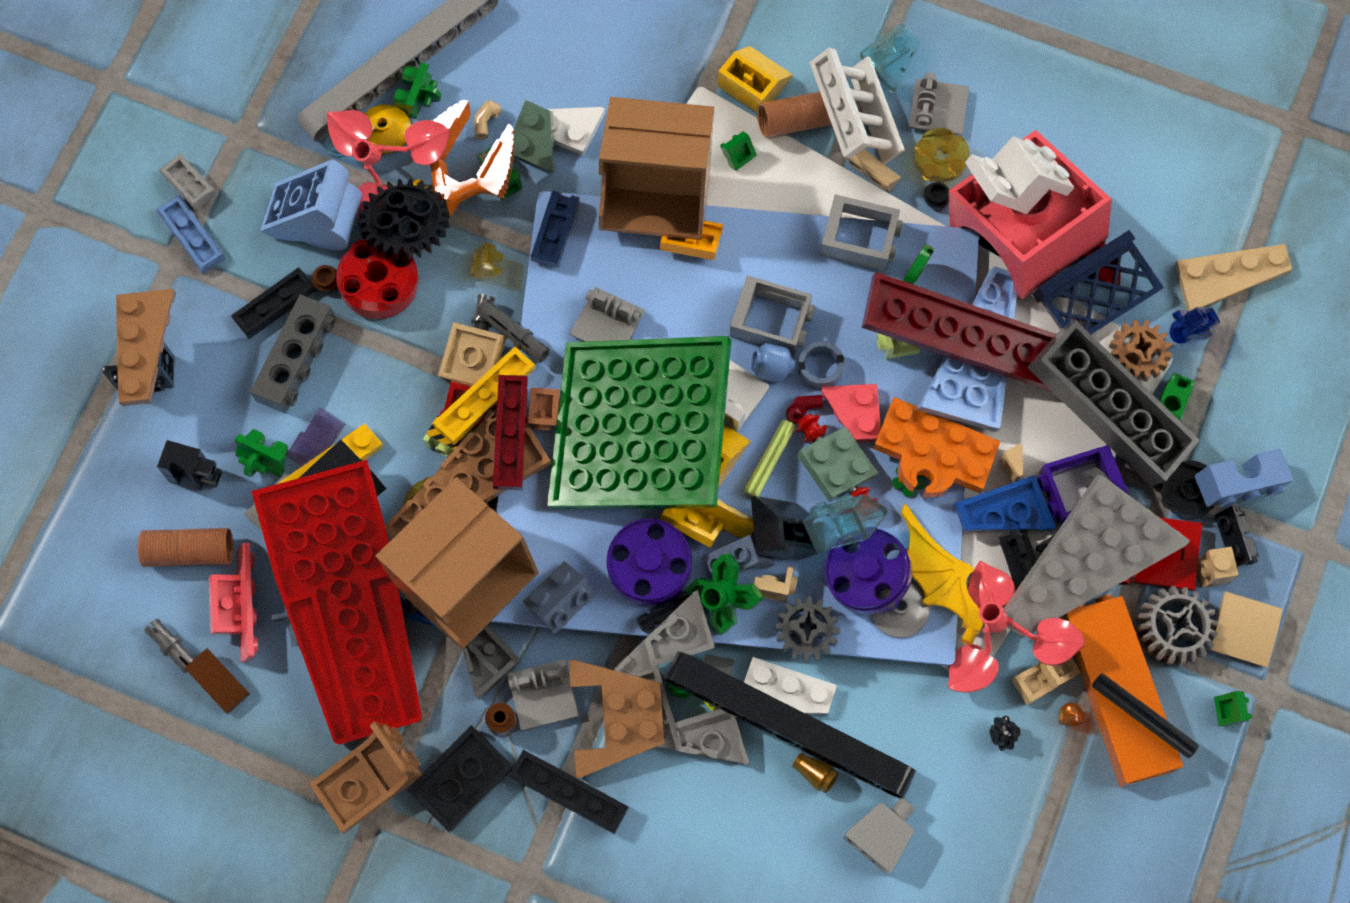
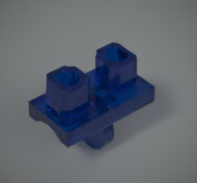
M1196 307L1191 311L1178 310L1172 314L1176 321L1171 324L1169 334L1174 342L1182 344L1188 343L1192 339L1206 340L1212 336L1210 329L1219 324L1220 320L1213 308L1203 310L1201 307Z

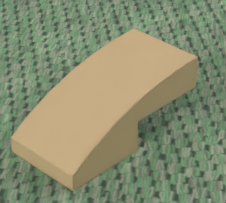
M1072 658L1056 666H1049L1039 662L1037 665L1015 676L1011 682L1026 705H1029L1076 677L1081 671Z

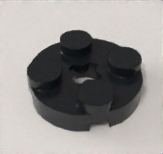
M1193 460L1181 462L1171 476L1160 484L1162 505L1175 515L1187 519L1202 518L1215 506H1206L1194 476L1207 467V465ZM1191 483L1197 494L1189 496L1183 490V487Z

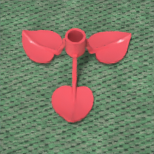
M357 110L327 112L329 135L337 151L363 162L364 168L369 171L375 180V184L366 182L358 188L363 195L357 214L359 219V211L364 210L362 202H370L368 194L378 195V186L384 190L388 188L387 184L381 185L380 178L372 168V165L380 160L383 151H410L414 162L424 166L436 163L444 154L450 135L449 129L442 123L423 120L413 123L405 131V141L409 146L377 145L368 141L372 134V125L366 114Z
M979 561L971 575L968 593L980 609L979 617L985 625L983 628L985 650L983 651L980 646L974 644L959 648L955 652L954 663L949 666L948 687L952 691L969 693L984 689L994 681L998 674L999 663L995 658L988 656L991 652L990 633L1002 632L1008 625L1029 639L1035 640L1033 645L1035 657L1041 663L1049 666L1061 665L1070 660L1084 647V637L1073 624L1060 618L1042 620L1038 624L1037 635L1032 634L1017 624L1012 618L1008 617L1002 608L1006 606L1015 593V584L1012 578L1004 571Z

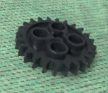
M398 179L397 186H393L388 181L387 189L384 190L380 186L377 187L378 195L368 194L370 202H362L364 210L359 211L360 220H358L362 238L366 239L368 247L374 246L376 254L383 251L385 258H388L393 253L395 254L396 261H399L401 255L404 254L407 260H410L412 253H416L421 258V250L425 249L431 253V244L440 246L439 237L446 238L445 229L450 227L448 220L450 219L449 209L447 208L446 200H442L441 192L434 193L432 185L425 189L423 181H420L415 186L412 179L408 181L407 185H403L402 180Z

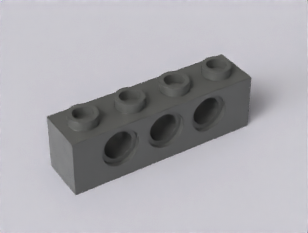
M301 294L299 295L250 390L256 402L283 413H287L289 407L294 406L302 381L305 382L310 375V365L314 357L317 358L323 349L322 341L326 333H330L334 328L336 319L330 306ZM314 327L311 333L302 334L305 328ZM295 351L302 352L298 358H289ZM281 376H289L286 382L277 383V380Z

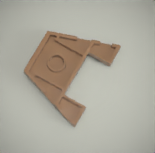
M575 659L568 660L570 687L601 685L606 748L575 750L576 778H581L665 743L661 682L584 663Z

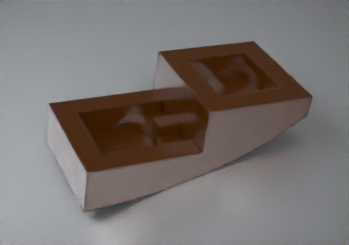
M208 648L185 667L189 674L227 714L250 695Z

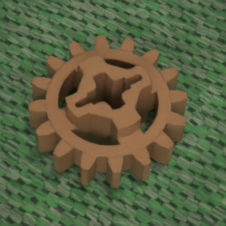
M1134 320L1131 328L1128 324L1124 323L1120 329L1121 331L1116 330L1113 335L1114 340H1111L1109 348L1113 349L1110 354L1136 379L1138 376H1142L1143 381L1146 382L1150 374L1157 378L1161 373L1160 370L1165 371L1169 365L1166 361H1169L1173 355L1167 352L1172 347V343L1164 341L1168 335L1167 333L1159 334L1157 332L1160 327L1159 325L1154 326L1152 329L1149 327L1148 320L1144 322L1143 326H1139L1138 321ZM1130 337L1129 343L1123 346V341ZM1158 355L1157 361L1151 365L1152 358Z

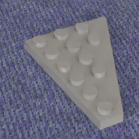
M1097 474L1003 609L1008 617L1032 633L1037 630L1038 624L1042 620L1061 617L1187 546L1190 540L1103 475ZM1007 626L1008 629L1013 631L1018 636L1022 638L1025 637L1024 634H1022L1012 626Z

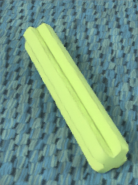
M787 420L780 422L745 487L747 495L751 497L760 495L795 431L793 423Z

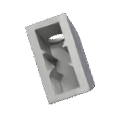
M900 798L892 809L880 803L844 835L843 839L888 876L895 868L914 833V829L905 821L915 808L903 798Z

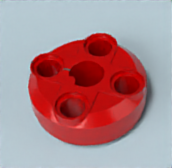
M360 239L352 244L350 250L345 253L339 262L336 281L343 301L352 311L366 318L385 319L401 313L411 304L417 293L419 275L413 255H411L410 260H407L404 254L401 255L399 261H396L395 254L393 253L388 258H385L383 251L376 254L374 246L368 247L366 239ZM362 255H370L365 259L359 258ZM400 263H407L404 267H397ZM350 289H359L355 293H348ZM389 297L397 298L392 302L385 301Z

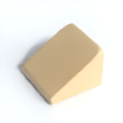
M1022 443L1005 451L999 462L1012 483L1019 481L1023 476Z

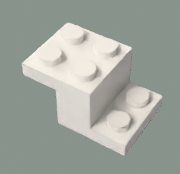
M1012 136L992 160L988 157L981 158L972 154L965 162L991 202L1025 214L1034 207L1049 189L1066 196L1074 189V186L1068 179L1069 173L1055 161V153L1046 146L1039 147L1029 139L1022 140Z

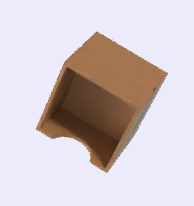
M610 97L599 155V175L602 176L599 230L702 240L710 182L714 106Z
M457 477L376 555V558L393 584L399 589V592L461 650L539 574L524 537Z

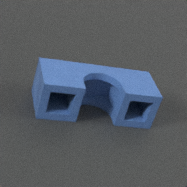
M1281 449L1256 454L1243 463L1242 466L1246 477L1238 472L1233 460L1208 465L1194 475L1206 506L1219 505L1220 508H1226L1236 504L1237 500L1243 499L1244 503L1260 498L1261 494L1267 493L1268 497H1272L1284 492V486L1292 482L1293 477Z

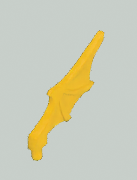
M904 504L901 516L905 520L909 531L907 553L912 563V578L918 582L924 592L925 599L922 600V604L926 606H941L961 617L963 620L961 627L966 629L961 641L971 646L983 626V622L979 617L980 609L971 599L966 586V580L974 572V568L955 558L937 544L918 522L907 504Z

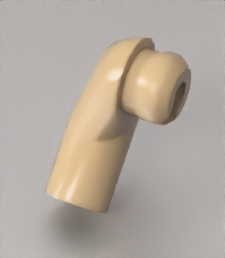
M492 100L486 101L474 115L475 138H488L487 121L490 117L496 118L500 115L501 106L498 103H494Z

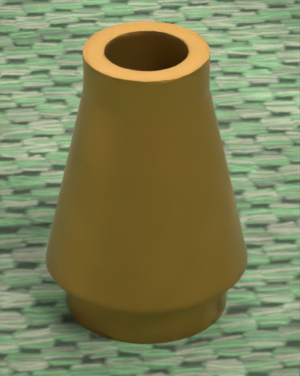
M803 752L797 756L792 765V768L797 770L817 791L822 790L825 793L832 788L839 775L834 770L833 765L807 756Z

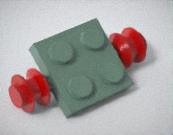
M812 414L804 416L797 423L799 427L796 429V433L804 432L806 437L803 443L811 445L801 449L797 456L827 500L831 502L848 492L850 495L847 498L846 505H854L856 508L853 513L854 516L861 515L863 518L872 513L877 508L874 504L878 499H870L868 493L871 488L860 487V485L875 478L878 472L845 426L825 437L828 426H820L818 424L821 416H813Z

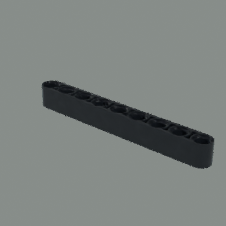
M677 651L664 678L671 685L894 797L905 798L916 773V770L909 765L686 653Z

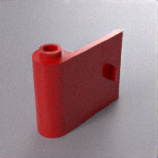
M1159 517L1189 539V543L1187 546L1118 585H1129L1132 582L1167 588L1176 586L1177 589L1181 590L1185 587L1188 588V591H1195L1202 523Z

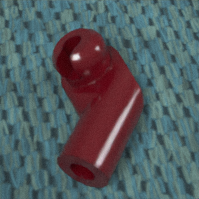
M823 395L796 397L786 410L787 420L791 423H798L809 410L823 409Z

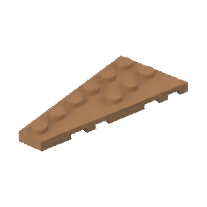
M497 406L493 411L490 410L485 415L483 422L464 438L440 465L441 468L432 478L429 477L422 485V489L412 500H408L385 525L392 539L456 477L485 503L507 491L493 489ZM527 421L523 481L552 464Z

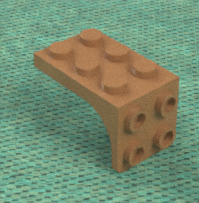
M374 721L370 724L373 733L367 740L309 783L341 833L348 832L422 776L418 769L421 765L420 761L412 751L407 753L401 744L404 738L394 726L390 728L386 723L381 724Z

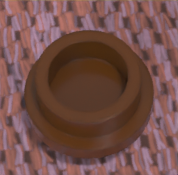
M329 265L319 266L312 275V283L315 288L320 292L335 290L338 287L336 281L337 270Z

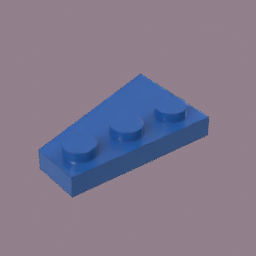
M1035 475L954 504L964 532L1012 531L1015 529H1020L1021 531H1054L1057 529Z

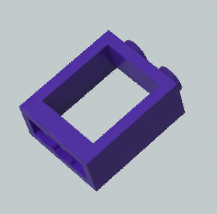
M1109 444L1042 466L1037 476V481L1041 491H1046L1049 499L1048 508L1052 518L1057 519L1059 526L1064 523L1071 511L1066 512L1053 479L1055 475L1095 463L1096 467L1104 472L1113 484L1129 495Z

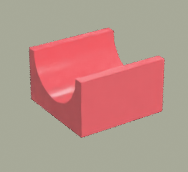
M1037 130L1022 140L1029 139L1039 147L1046 146L1055 153V161L1069 173L1068 179L1074 186V189L1067 196L1049 189L1034 207L1025 214L991 202L973 174L949 190L950 227L972 228L993 246L1005 263L1013 280L1014 289L1021 299L1106 240L1109 235L1112 199Z

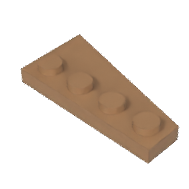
M174 289L116 295L118 402L121 406L151 403L159 370L157 367L159 356L163 352L165 344L163 341L165 330L170 322L171 304L176 296Z

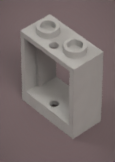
M835 194L822 241L820 256L885 271L887 262L894 261L897 246L892 245L893 237H900L903 221L898 220L900 209ZM842 212L890 223L883 252L835 241Z
M747 275L730 325V336L758 345L769 343L785 346L789 349L790 354L795 355L797 346L803 347L807 335V331L803 330L805 321L811 322L815 306L811 305L812 294ZM754 296L801 309L791 339L745 326Z

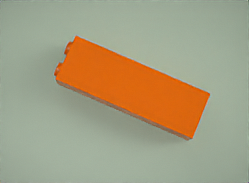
M1112 594L1095 599L1096 603L1087 606L1082 604L1064 614L1061 619L1073 624L1081 632L1085 640L1084 647L1074 657L1081 671L1080 674L1119 786L1123 787L1165 775L1184 767L1179 752L1092 687L1097 676L1103 673L1167 720L1123 596L1113 598Z

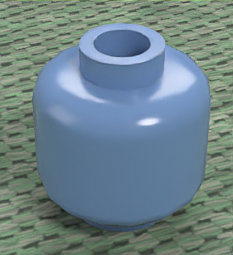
M765 343L759 349L756 348L752 354L751 370L755 371L756 377L760 380L781 383L786 379L787 375H792L794 371L795 359L791 358L790 351L785 346Z

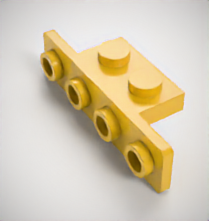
M717 500V508H665L660 517V520L673 525L681 533L710 548L722 530L740 539L754 533L753 518L726 505L720 500Z

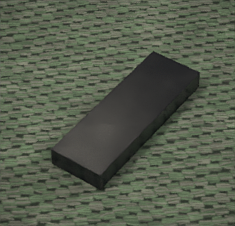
M298 267L232 314L231 317L246 337L250 339L291 310L300 294L309 297L317 290Z

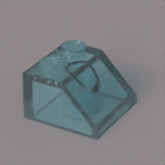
M864 494L856 497L846 495L839 498L835 503L827 505L826 502H821L811 507L810 513L803 520V524L818 553L869 539L888 511L886 507Z

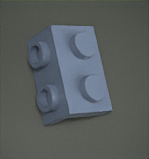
M564 561L522 602L527 609L545 623L552 633L556 634L595 596L596 592L583 575Z

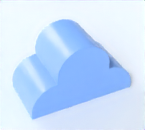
M333 159L276 182L260 231L285 241H304L325 250H344L347 248L362 201V192L348 182L350 173L343 165Z

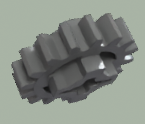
M811 596L807 597L806 603H802L798 597L795 599L794 607L789 603L785 604L784 608L787 614L779 612L777 618L783 623L775 624V630L782 633L776 637V641L785 642L782 651L786 652L791 649L793 651L792 659H795L800 654L803 655V662H807L810 655H813V658L819 661L821 651L828 656L830 654L828 645L836 646L837 640L832 636L839 635L840 628L833 627V625L838 622L839 618L838 616L830 617L833 608L829 606L823 609L822 599L813 604ZM803 611V615L799 619L789 621L795 614ZM814 613L821 616L825 622H820L815 617ZM807 618L809 619L808 624H810V629L812 630L808 637V641L806 640L805 630L803 629L804 624H806ZM790 636L795 637L801 645L799 646L794 643ZM826 637L821 644L812 647V643L816 639Z

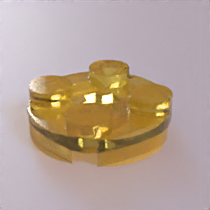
M935 128L927 131L922 135L914 150L915 166L923 178L929 182H948L956 179L964 173L966 168L965 162L969 158V147L962 136L958 137L956 134H953L952 130L947 128ZM938 150H942L943 154L949 155L945 160L935 157Z

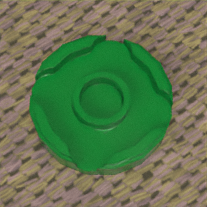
M926 243L924 244L902 281L914 284L934 252L933 247Z

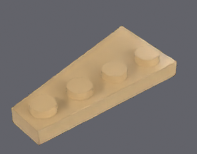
M1285 244L1177 260L1175 263L1187 315L1193 314L1203 307L1217 304L1220 300L1232 295L1241 294L1249 288L1258 287L1289 274L1292 270Z

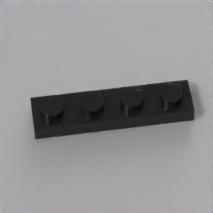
M524 749L509 774V778L614 835L629 809V806Z

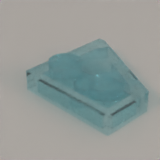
M901 23L862 50L860 58L862 60L865 57L871 58L877 77L891 93H894L918 48L919 41Z

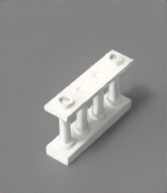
M827 48L809 62L844 157L852 158L866 147L877 149L881 162L887 164L905 151L870 57H865L855 66L848 67L841 65L836 49ZM846 77L851 78L854 89L849 87ZM855 101L860 103L863 113L858 111ZM863 124L868 125L872 136H867Z

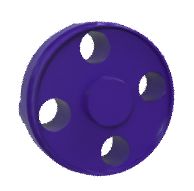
M658 519L637 520L623 527L611 541L606 559L608 576L616 591L634 604L644 607L659 605L669 599H673L688 583L692 570L691 549L683 534L673 525ZM654 529H659L664 533V536L659 540H653L648 534ZM619 550L629 554L628 558L624 561H616L613 555ZM681 563L686 567V570L682 574H674L670 568L673 564ZM639 585H647L651 589L650 593L645 596L637 595L634 590Z
M858 528L844 534L831 547L825 562V579L831 594L847 610L864 615L892 611L899 605L911 584L912 563L903 544L892 534L878 528ZM851 545H859L854 553H847V549ZM891 551H900L896 558L887 559V555ZM842 584H850L846 592L838 593V589ZM883 590H891L888 598L878 599L879 594Z

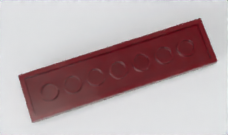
M879 272L872 276L861 328L1052 392L1027 367L1056 335L1055 333Z

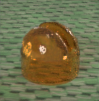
M1073 702L1066 703L1059 710L1058 723L1067 726L1083 724L1082 709Z

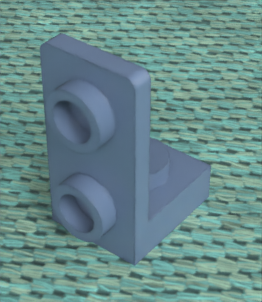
M748 535L702 557L708 579L713 580L712 563L725 553H731L740 565L739 573L751 567L767 569L776 565L772 556L756 554L754 535Z

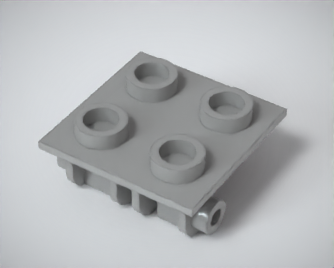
M926 73L922 79H915L908 128L962 135L969 86L938 82L934 73Z
M595 287L594 290L590 289L586 295V300L588 301L569 335L581 341L630 340L645 310Z
M565 659L508 673V681L521 731L579 716L573 690L570 687V678Z

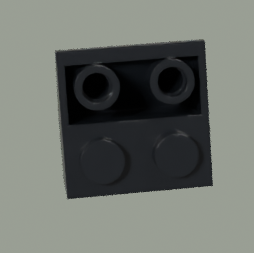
M760 496L751 497L756 554L799 561L824 552L821 523L799 504Z

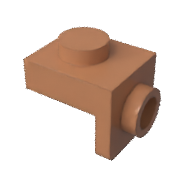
M530 388L527 423L533 424V429L551 430V425H557L560 389Z

